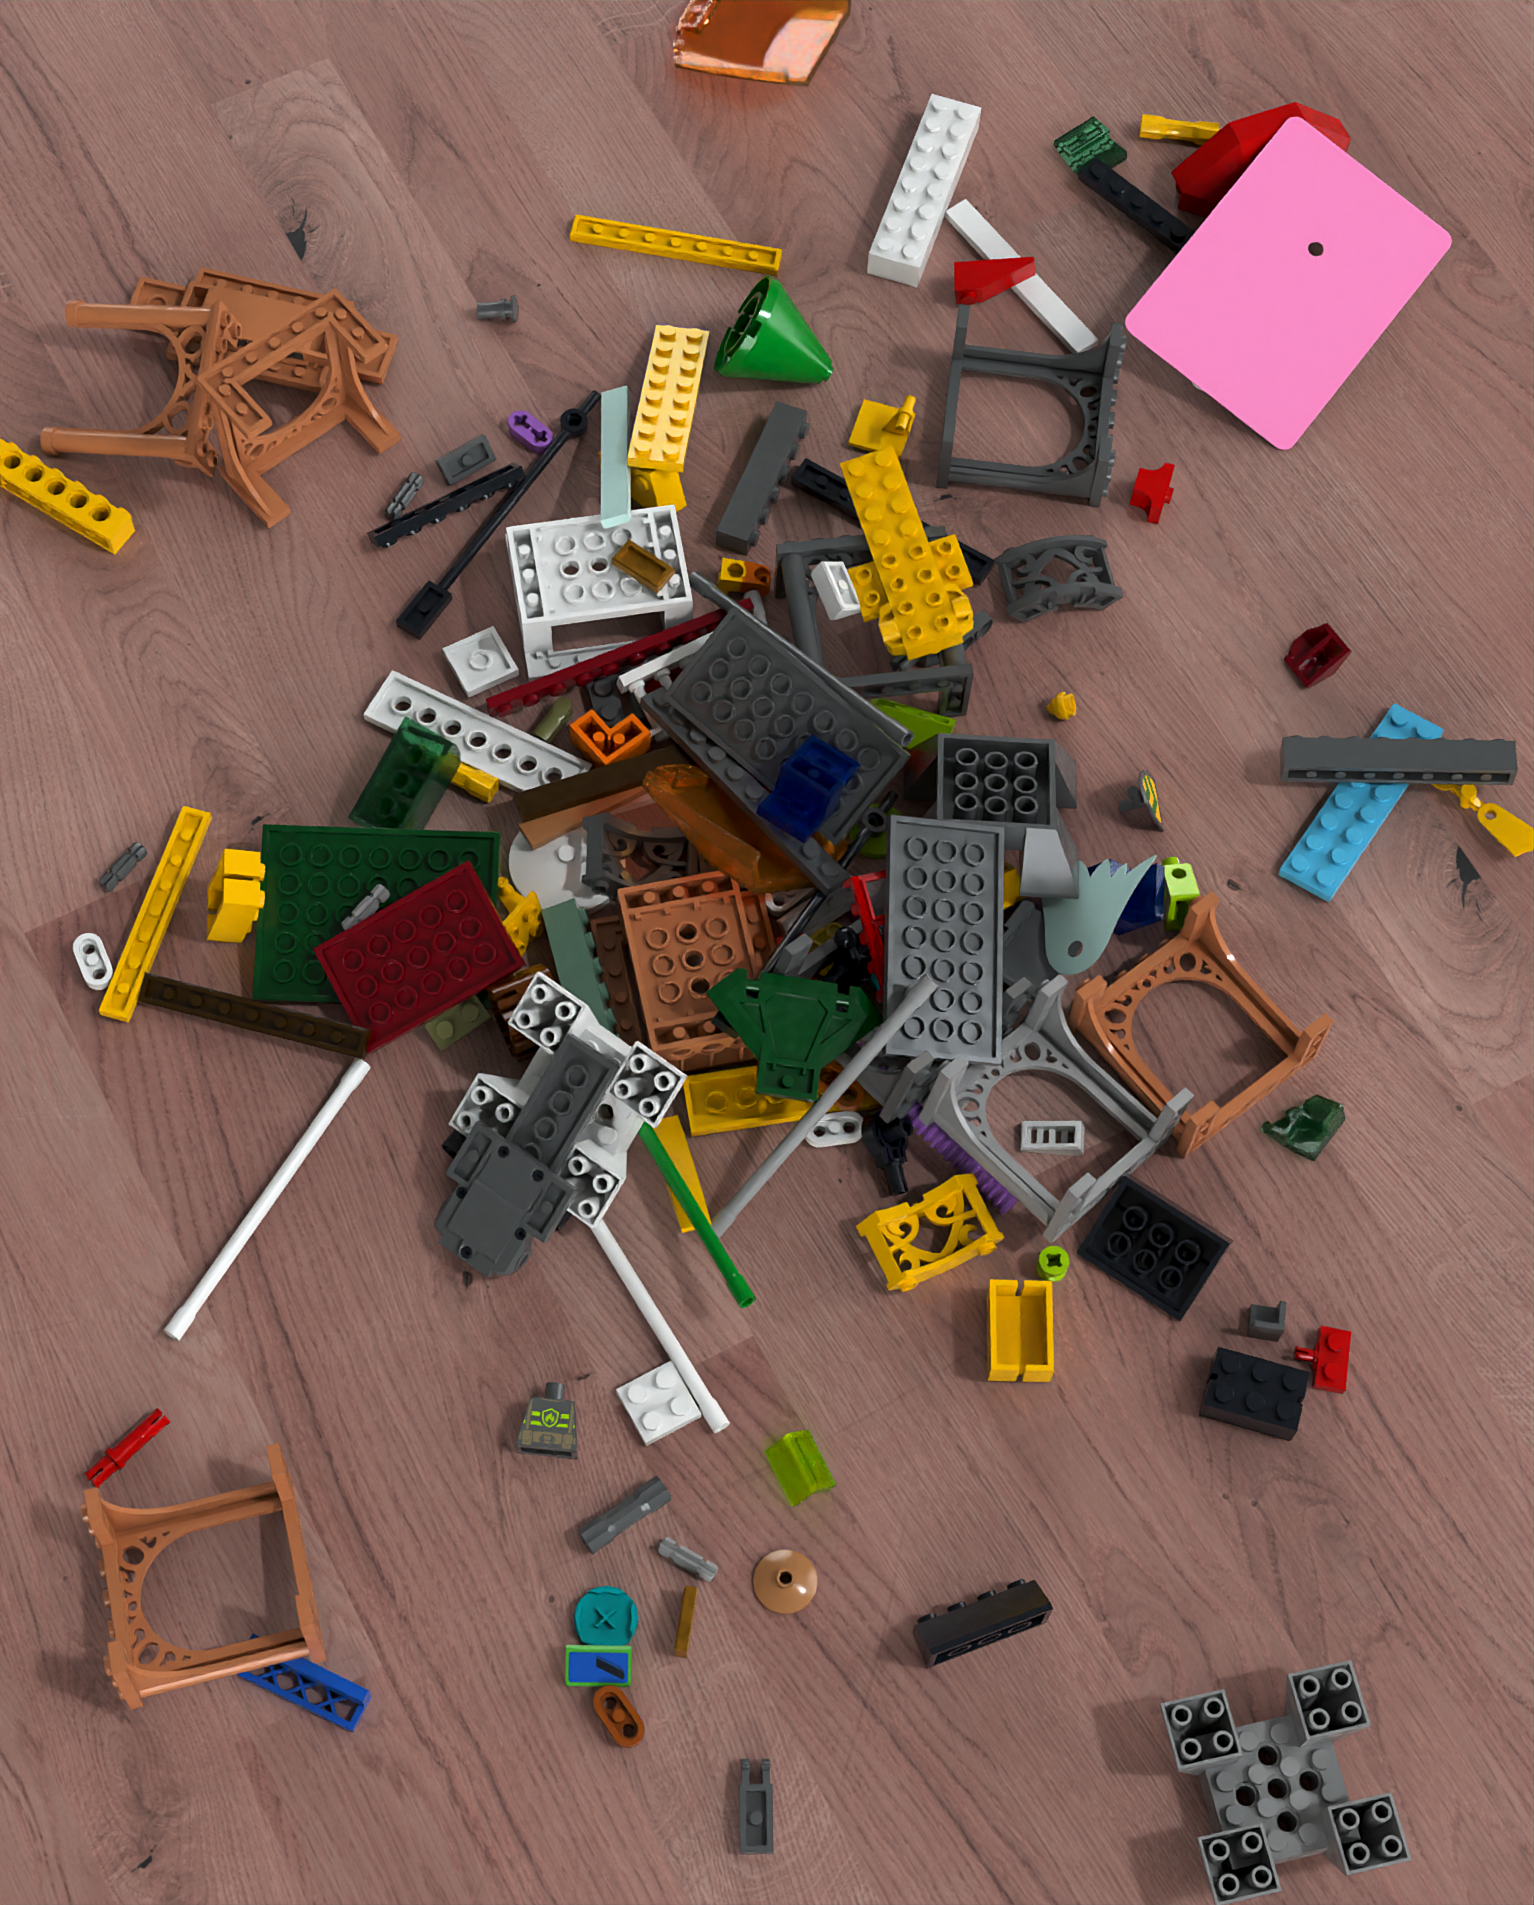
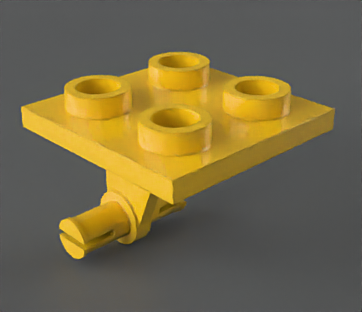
M906 395L903 406L900 408L864 399L848 445L870 452L893 445L896 455L900 460L916 417V413L913 412L916 398L912 395Z
M499 877L498 898L510 914L503 923L522 957L529 944L545 930L542 908L534 891L531 890L526 897H523L514 891V888L509 885L507 878Z

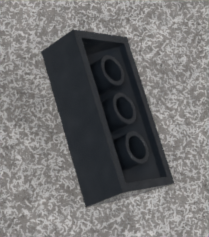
M1020 1579L1007 1585L1008 1590L996 1594L995 1590L988 1591L978 1596L977 1602L967 1606L965 1602L954 1604L947 1608L948 1613L938 1617H936L935 1613L925 1615L917 1620L918 1624L914 1626L912 1633L928 1669L1047 1623L1053 1610L1051 1602L1035 1580L1026 1583L1025 1579Z

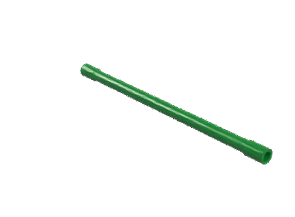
M644 1121L638 1131L640 1138L724 1277L726 1285L740 1308L750 1306L755 1302L756 1297L744 1277L739 1274L652 1126Z

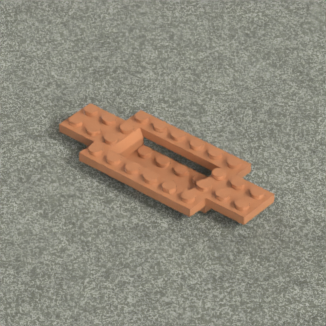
M200 267L195 281H190L188 287L140 276L129 304L211 307V304H215L216 300H221L241 324L242 335L240 340L252 342L322 297L323 294ZM347 300L355 308L354 301ZM168 328L175 334L177 338L185 330ZM376 330L387 342L388 350L367 364H364L355 353L354 359L359 379L383 385L399 339L396 334ZM323 333L294 351L303 354L304 360L286 356L253 378L320 394L329 370ZM200 336L191 338L184 348L188 354L196 353L200 349L202 338ZM170 341L166 350L167 359L178 361L176 350ZM227 345V351L223 353L222 361L243 348V346L237 345L236 349H231ZM190 363V364H192V365L200 366V363H196V364Z

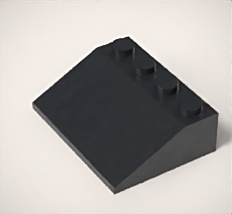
M1128 1174L1124 1176L1078 1249L1077 1254L1181 1321L1223 1259L1233 1240L1133 1175Z

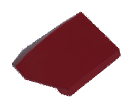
M1325 623L1322 626L1307 629L1296 638L1284 661L1309 689L1334 675L1352 651L1331 626Z

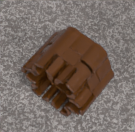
M542 963L516 972V976L512 974L486 989L489 992L487 995L496 1023L505 1021L498 1024L501 1033H503L506 1045L510 1046L508 1049L512 1057H515L518 1062L535 1056L540 1046L507 1022L538 971L553 980L549 969L542 965Z

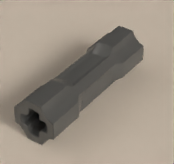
M655 1476L609 1511L595 1517L577 1530L578 1535L588 1551L593 1555L630 1526L670 1502L671 1495L662 1481Z

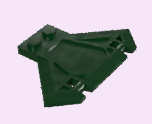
M737 968L705 992L758 1061L754 1094L812 1103L817 1101L820 1070L883 1023V1016L860 987L849 986L847 995L837 993L838 984L767 972H760L759 980L748 979V969ZM746 991L756 992V998L746 997ZM836 1005L845 1006L846 1013L836 1011Z

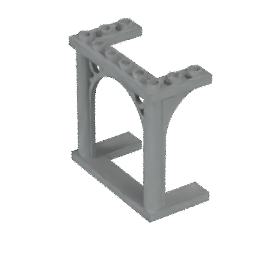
M1061 974L1051 981L1048 979L1044 980L1035 991L1038 995L1027 1008L1029 1013L1021 1020L1020 1026L1016 1029L1011 1027L1003 1034L1001 1065L969 1064L960 1054L952 1062L946 1060L939 1066L936 1071L938 1076L928 1088L931 1092L921 1103L923 1109L918 1118L926 1127L934 1121L1047 1227L1043 1236L1051 1244L1120 1184L1124 1176L1131 1174L1168 1141L1194 1097L1185 1087L1165 1105L1157 1119L1096 1064L1077 1043L1065 1020L1062 1009V994L1068 981ZM1025 1046H1034L1038 1050L1039 1059L1032 1061L1027 1058ZM1016 1053L1020 1060L1018 1063H1014L1011 1061L1014 1059ZM1047 1054L1049 1055L1048 1059L1053 1060L1054 1063H1049L1045 1060ZM1039 1069L1054 1072L1070 1079L1091 1096L1140 1143L1097 1180L1087 1172L1067 1190L1060 1203L998 1144L988 1126L986 1118L988 1095L999 1080L1011 1073L1021 1070ZM996 1072L998 1076H993L992 1073ZM976 1088H979L982 1091V1093H980L979 1095H976L972 1092H974ZM961 1100L972 1101L978 1106V1109L975 1111L963 1110L958 1106V1102ZM977 1119L980 1125L978 1127L975 1126L973 1120Z

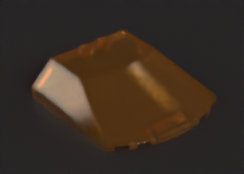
M691 0L680 17L675 30L677 37L676 41H673L672 44L674 64L676 68L730 78L808 86L850 16L851 0Z
M666 764L655 767L653 772L650 770L647 772L642 782V787L711 866L754 894H773L779 891L789 892L795 889L817 887L705 772L699 770L697 765ZM769 793L836 862L839 861L850 846L849 842L843 839L838 846H835L785 802Z

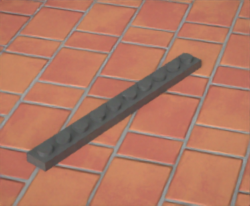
M664 686L641 697L640 706L825 896L843 887L842 883L848 880L850 875L740 763L662 697L667 691Z

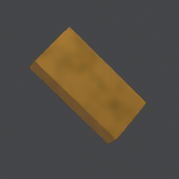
M629 539L612 558L614 566L657 594L675 574V568Z
M687 1585L684 1587L674 1646L676 1657L687 1658L697 1598V1587Z

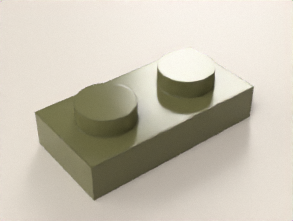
M474 995L444 1012L428 1023L425 1028L440 1050L444 1051L492 1017L477 995Z

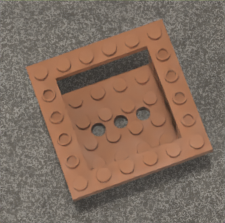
M735 868L617 889L618 915L592 919L589 924L597 943L595 954L596 957L600 958L604 973L600 977L602 983L606 982L611 995V999L607 1000L609 1008H613L618 1024L614 1025L615 1033H619L622 1041L633 1047L636 1041L643 1044L622 946L628 945L647 1029V1048L684 1074L757 1060L739 1036L735 1040L711 1023L719 1010L706 993L697 994L692 990V986L695 983L702 982L710 989L737 968L748 969V979H754L776 948L762 888L740 892ZM696 933V936L690 940L683 939L680 936ZM696 955L702 959V963L699 966L692 967L685 960L689 956Z

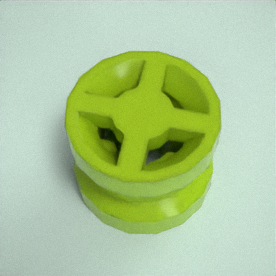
M1049 1246L1043 1249L1036 1266L1040 1278L1044 1281H1052V1283L1063 1279L1069 1266V1256L1059 1246Z

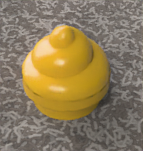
M1057 693L1056 697L1052 698L1050 704L1046 706V710L1058 719L1069 720L1070 716L1076 715V703L1073 694Z

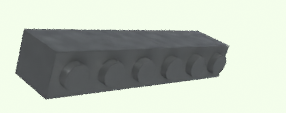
M776 401L716 530L717 546L747 556L751 546L756 547L760 537L759 528L761 524L766 525L770 516L769 507L771 503L775 504L780 494L779 485L781 481L786 482L790 472L789 463L791 460L795 461L798 456L800 439L807 437L810 424L807 423V411Z

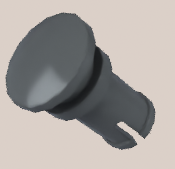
M515 295L511 296L510 301L503 298L499 302H477V316L479 320L485 318L508 320V317H512L514 323L518 320L519 307Z

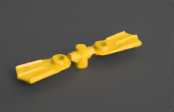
M1431 784L1440 790H1450L1460 799L1461 807L1465 809L1471 807L1476 811L1478 821L1514 857L1534 850V828L1497 804H1484L1476 796L1477 789L1474 785ZM1493 814L1495 818L1487 819L1485 815Z

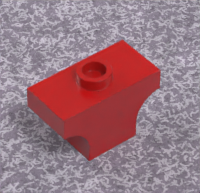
M1165 462L1157 470L1139 469L1130 505L1143 509L1148 517L1147 522L1158 524L1164 503L1170 504L1174 488L1169 487L1175 468L1173 464Z

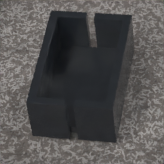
M1218 1347L1212 1357L1199 1416L1291 1441L1298 1430L1303 1407L1301 1403L1305 1398L1310 1372Z

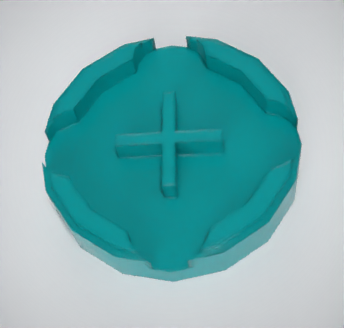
M611 1586L596 1587L590 1590L577 1603L574 1613L575 1631L585 1645L626 1646L636 1634L639 1622L637 1607L633 1600L620 1588Z

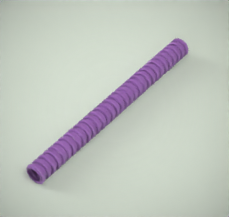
M856 1042L857 1045L862 1047L863 1044L861 1042ZM878 1067L881 1070L887 1071L886 1068L884 1069L883 1067ZM918 1102L913 1104V1108L905 1117L910 1119L913 1128L917 1129L916 1133L918 1135L922 1134L924 1136L923 1140L931 1143V1148L938 1149L936 1153L938 1155L943 1154L945 1156L943 1159L946 1162L950 1161V1166L952 1168L956 1167L959 1175L973 1173L979 1183L976 1187L979 1189L980 1195L984 1194L986 1201H992L993 1204L991 1206L993 1208L998 1207L1001 1215L1003 1213L1006 1214L1018 1200L934 1121L926 1127L918 1119L923 1106Z

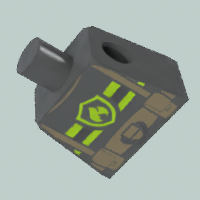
M548 1382L546 1383L544 1398H530L516 1440L517 1453L577 1460L575 1402L563 1400L564 1384Z

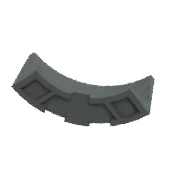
M1024 898L1003 926V930L1006 931L1003 934V982L1012 986L1025 977L1033 984L1027 994V997L1033 1001L1038 995L1035 993L1038 986L1044 980L1048 979L1051 981L1061 973L1052 968L1046 955L1044 914L1035 908L1034 903ZM1074 941L1070 944L1068 948L1069 956L1074 957L1082 946L1080 941Z

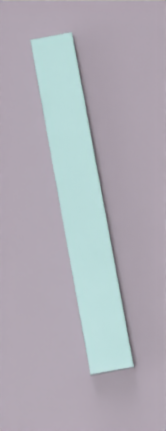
M627 385L601 392L600 521L603 528L631 521V467L627 466V456L630 447V391Z

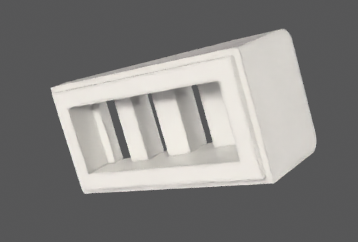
M1022 1121L1020 1150L1021 1152L1083 1156L1084 1125L1082 1121ZM1032 1130H1037L1036 1143H1031ZM1044 1131H1049V1143H1044ZM1056 1132H1062L1061 1143H1056ZM1069 1133H1074V1143H1069Z

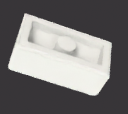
M821 561L811 572V577L829 619L837 620L860 613L861 607L856 590L844 562Z

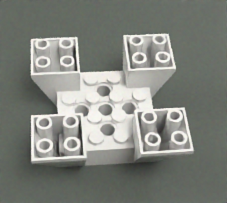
M538 971L507 1023L539 1045L540 1048L521 1080L483 1073L477 1074L450 1120L449 1125L467 1137L474 1124L481 1121L506 1138L567 1034H574L621 1066L606 1090L605 1096L557 1174L579 1189L567 1211L594 1230L626 1179L627 1149L644 1121L653 1128L659 1125L686 1080L687 1075L639 1041H636L633 1047L629 1046L601 1026L587 1004ZM609 1105L613 1109V1117L610 1115L608 1111Z

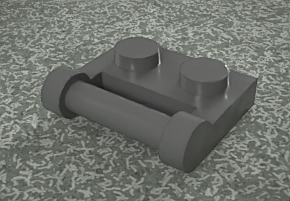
M633 669L624 670L617 675L593 679L591 683L586 685L592 709L609 728H612L627 717L623 712L616 683L620 675ZM627 691L632 713L643 725L647 724L649 721L634 693Z

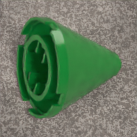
M768 275L764 276L753 287L737 311L739 316L733 327H728L715 357L714 370L724 377L813 384H819L822 381L826 382L834 369L831 366V358L780 281Z

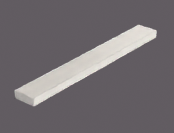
M966 199L945 211V218L984 260L1020 257ZM1036 273L1027 280L1011 287L1072 354L1084 352L1098 345L1097 337Z

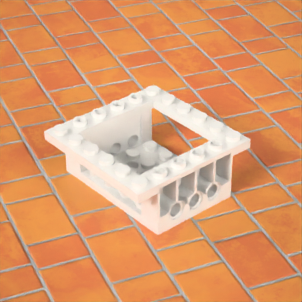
M675 505L631 510L630 522L609 528H603L600 521L601 514L506 527L507 534H505L529 682L635 642L628 641L553 652L551 626L660 611L663 630L693 619V599ZM628 539L675 568V574L658 594L612 564V558ZM595 563H604L607 566L603 571L592 569V565ZM570 566L576 567L579 570L574 575H567L563 572L565 568ZM681 644V645H678V646H676V647H673V648H672V651L675 650V649H677V648H679V647H681V646H683V645ZM655 654L650 657H647L646 660L639 665L646 664L660 656H657ZM629 664L619 668V671L635 669L638 667V665L630 666Z

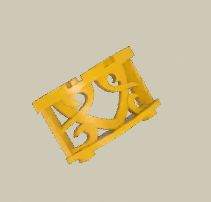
M973 1173L954 1175L938 1187L923 1194L924 1201L913 1203L911 1207L905 1202L891 1208L875 1211L856 1225L860 1236L867 1237L889 1282L886 1284L888 1291L899 1288L901 1292L909 1291L916 1287L919 1282L957 1267L979 1254L980 1256H985L997 1249L996 1244L1005 1238L1003 1233L998 1231L976 1187L979 1183ZM964 1193L973 1210L964 1212ZM941 1207H945L947 1209L945 1216H949L952 1213L953 1216L940 1218L937 1216L936 1211ZM925 1216L928 1221L937 1226L945 1227L952 1225L950 1236L941 1253L924 1251L911 1245L919 1231L918 1218ZM977 1217L985 1234L977 1240H970L968 1234L972 1231H977V1227L972 1224L963 1226V1222ZM905 1224L910 1226L912 1231L907 1237L902 1239L901 1237L905 1235V1232L901 1231L899 1227ZM885 1238L892 1244V1246L888 1247ZM959 1243V1245L963 1248L954 1253ZM898 1251L903 1252L899 1258V1265L907 1262L912 1266L911 1269L901 1272L892 1254ZM920 1261L929 1263L920 1267Z

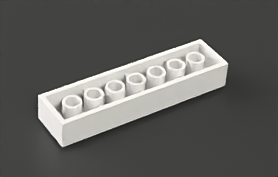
M931 94L869 251L868 274L918 287L945 217V211L948 209L977 134L981 107Z

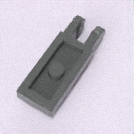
M741 1759V1784H739L740 1855L773 1854V1784H770V1760L762 1759L760 1763L762 1784H749L751 1764L749 1759Z

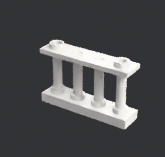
M713 632L620 675L616 685L621 694L627 691L634 693L640 704L641 697L647 695L644 689L646 686L645 682L652 679L659 681L661 686L668 690L672 685L669 677L670 671L677 667L684 669ZM642 708L652 727V730H650L651 742L655 740L657 743H660L670 738L659 724Z

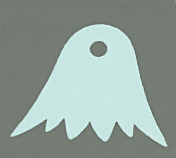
M1157 855L1143 861L1127 874V863H1125L1112 877L1110 876L1109 859L1104 860L1095 869L1091 877L1085 864L1082 861H1078L1079 899L1041 897L1045 923L1046 955L1052 968L1063 975H1075L1087 970L1098 960L1131 894ZM1074 941H1080L1083 945L1081 953L1076 957L1069 956L1068 948L1070 944Z

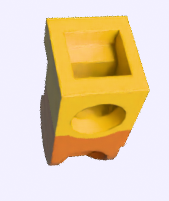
M722 558L717 588L726 595H728V591L746 593L751 590H758L761 596H765L770 591L771 569L754 562Z

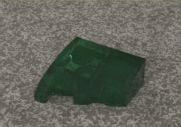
M1316 1094L1307 1099L1301 1106L1292 1107L1285 1111L1286 1117L1273 1124L1269 1121L1264 1122L1262 1131L1291 1151L1311 1161H1315L1345 1121L1343 1104Z

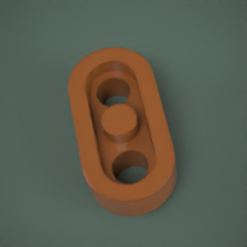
M831 1061L820 1070L818 1090L823 1094L844 1069L834 1061ZM827 1074L832 1079L829 1081H823L821 1079V1076ZM854 1080L835 1102V1105L843 1111L858 1109L864 1098L863 1087ZM845 1094H851L854 1097V1099L851 1101H847L843 1098V1096Z
M613 1685L600 1688L593 1699L594 1710L619 1746L623 1748L636 1747L641 1743L645 1734L642 1719L620 1688ZM608 1699H613L616 1702V1706L608 1710L604 1707V1702ZM630 1726L635 1732L631 1737H625L622 1734L623 1728Z

